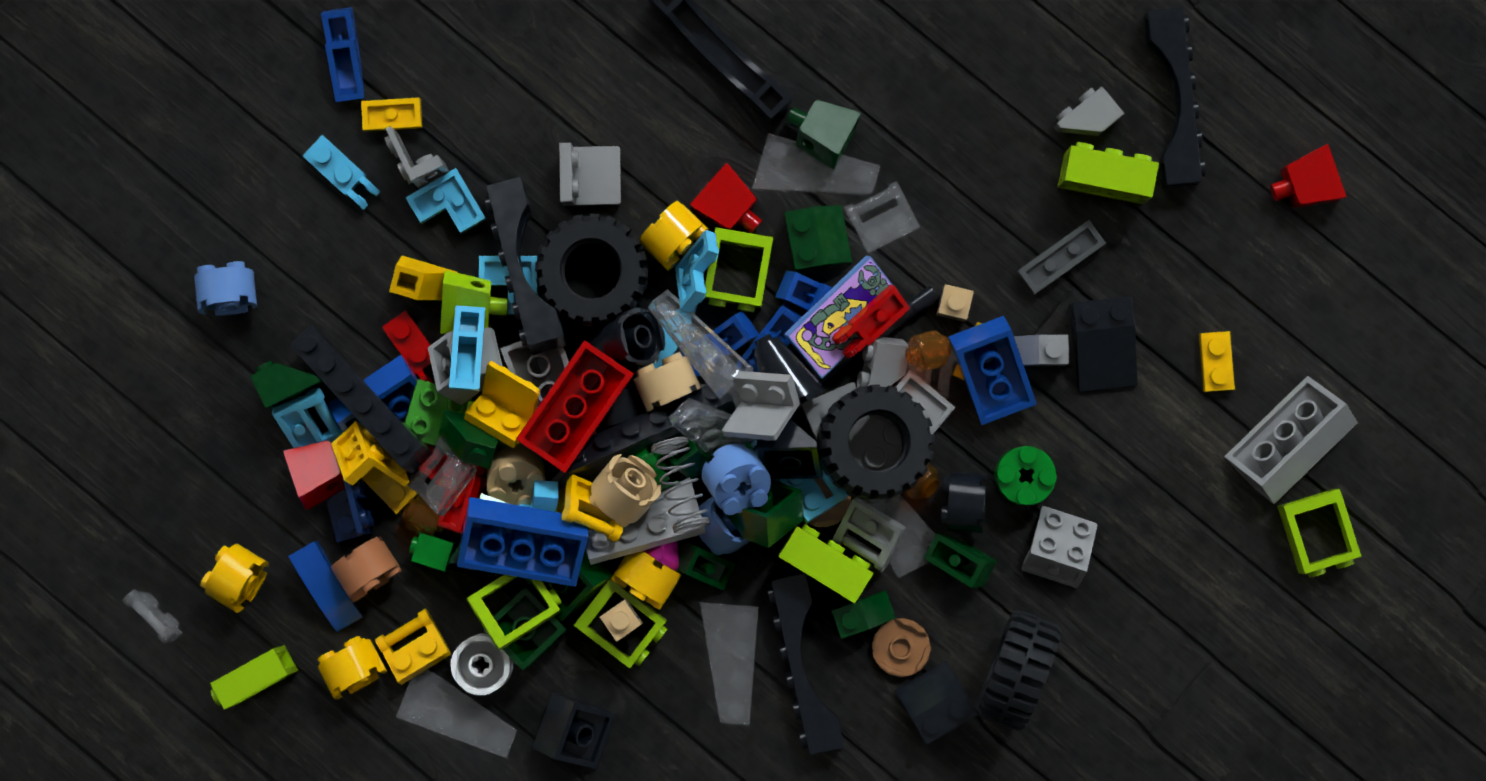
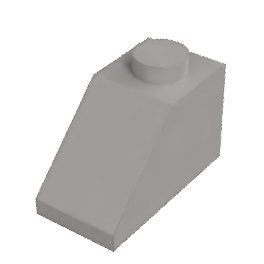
M1068 335L1014 336L1024 366H1065L1069 364Z

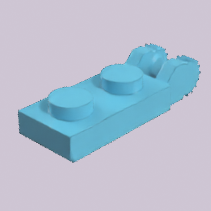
M323 135L303 155L345 196L353 199L362 209H365L368 204L363 197L353 191L360 182L375 196L381 192L366 178L365 173Z

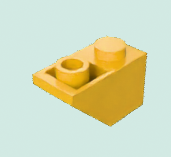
M401 256L395 266L389 292L415 300H442L445 271L458 272Z

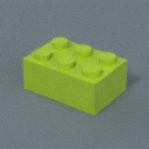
M1077 142L1076 146L1071 145L1064 153L1058 188L1138 204H1144L1153 197L1159 162L1152 161L1151 156L1135 154L1134 157L1123 156V151L1118 149L1106 148L1105 152L1093 150L1094 145Z
M804 524L802 528L796 526L778 554V557L851 602L856 603L873 575V572L868 570L871 564L857 555H854L852 559L848 558L843 554L845 548L830 539L827 544L818 539L820 533L808 525Z

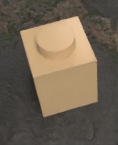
M945 284L942 287L936 316L965 322L968 318L974 291Z
M624 599L600 616L616 641H619L643 623L627 599Z

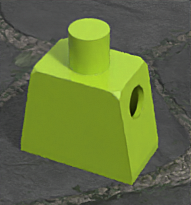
M445 271L440 333L446 334L454 330L456 305L484 307V328H488L490 314L507 316L508 298L491 297L492 282L489 280Z

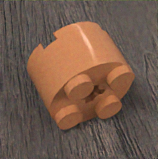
M375 537L352 550L353 552L346 558L343 556L330 567L353 603L366 596L367 592L371 589L377 590L390 582L389 579L402 571L381 537Z

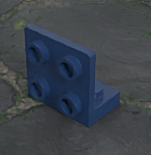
M343 478L345 489L326 499L336 542L372 534L371 527L375 526L372 511L370 509L366 510L364 499L367 498V490L363 481L359 482L358 480L352 486Z

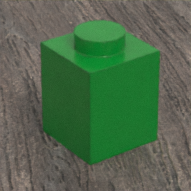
M422 532L419 534V537L414 536L409 549V553L413 554L411 561L444 572L448 571V563L457 543Z

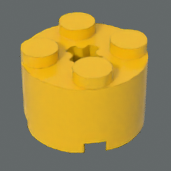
M675 201L659 215L661 218L655 224L651 223L639 239L643 248L667 271L672 269L680 260L678 256L682 255L684 257L694 244L693 241H697L701 234L708 230L679 201Z
M234 544L230 548L224 545L216 555L215 560L217 563L212 572L209 571L205 574L200 586L205 589L206 595L238 613L245 608L241 606L245 599L251 602L260 590L267 575L263 571V567H269V562L239 544Z
M639 551L625 555L610 579L620 586L629 589V592L637 598L648 602L660 610L678 583L681 574L657 561L646 552Z
M360 636L354 637L344 643L345 648L335 653L332 650L318 658L320 664L317 668L334 699L342 698L340 693L348 689L349 693L352 694L379 679L377 672L383 674L387 672L371 639H361Z

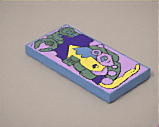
M866 255L784 334L818 378L822 379L845 357L842 353L844 348L851 341L858 338L856 333H854L846 341L836 345L832 340L833 335L841 327L847 325L849 320L885 288L892 285L871 256Z

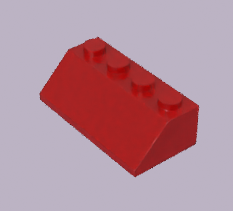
M584 340L516 440L566 473L634 373Z

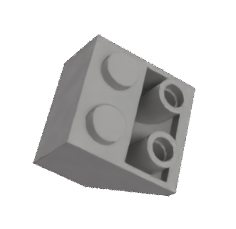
M484 328L479 391L449 389L453 331L446 333L428 347L438 393L459 405H463L483 390L486 365L490 361L503 366L495 331L492 328Z

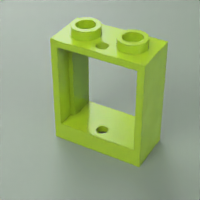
M715 227L719 250L720 244L724 243L764 251L755 298L712 291L718 261L717 257L716 261L708 266L705 283L706 295L704 299L709 300L708 305L725 308L726 303L738 305L737 310L754 313L755 308L761 309L773 237Z
M1331 489L1277 506L1298 573H1308L1309 578L1325 574L1326 567L1336 565L1337 569L1348 567L1354 564L1353 559L1362 557L1340 489ZM1333 503L1348 551L1309 563L1294 515Z
M502 575L469 596L467 602L498 651H501L560 613L558 605L562 602L553 588L547 590L542 581L530 579L548 606V609L506 636L482 599L517 578L516 576Z
M609 579L574 626L628 668H631L634 663L640 666L650 653L645 649L652 640L657 643L664 635L667 628L663 625L667 620L642 600L631 594L629 590ZM615 592L624 599H627L630 604L655 622L654 626L630 657L589 626Z
M285 645L273 648L211 682L210 684L213 688L210 691L215 703L218 706L222 705L225 710L292 675L298 669Z

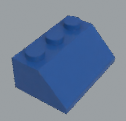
M400 355L365 378L364 381L405 422L417 379L419 378L403 356ZM338 397L328 403L337 424L343 431L349 428L355 421L360 423Z

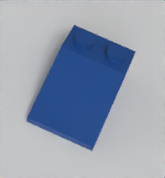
M1004 316L949 336L957 363L981 425L1037 404L1012 329Z

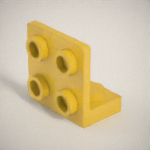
M490 361L486 365L482 394L466 410L464 420L514 449L519 443L516 440L517 436L537 409L540 389L531 382L510 372L506 367Z
M355 421L331 443L342 476L352 486L361 477H364L373 466L405 487L410 483L406 474L407 470L402 468L359 422Z

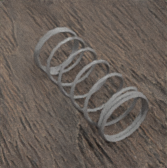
M687 437L667 439L651 447V452L668 454L659 459L655 465L659 469L671 470L664 474L659 482L665 485H677L669 489L664 494V498L667 500H682L668 510L670 515L686 516L673 524L672 529L676 534L706 527L711 522L709 521L710 518L707 517L682 522L707 512V509L687 513L671 512L675 507L703 496L701 493L687 497H667V494L673 490L699 480L698 478L680 482L662 481L666 476L695 464L689 463L671 467L658 466L666 458L690 450V447L679 449L688 444Z

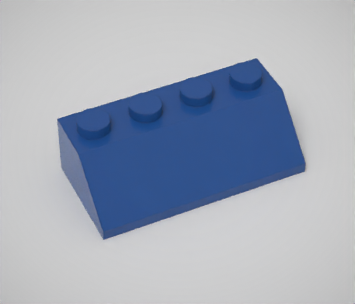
M469 497L457 567L576 587L588 539V528L576 522L568 523L561 519L562 513Z

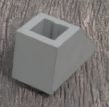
M1100 87L1096 92L1093 88H1090L1079 98L1080 105L1073 110L1069 106L1056 116L1059 122L1053 128L1057 132L1098 136L1116 122L1124 112L1103 87Z
M881 336L869 346L866 345L862 352L864 365L862 372L860 371L857 376V388L880 384V387H887L905 376L911 346L903 339Z

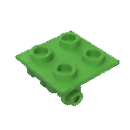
M417 379L404 423L423 442L451 450L439 435L444 410L465 415L468 401L463 405H459L438 393L436 384Z

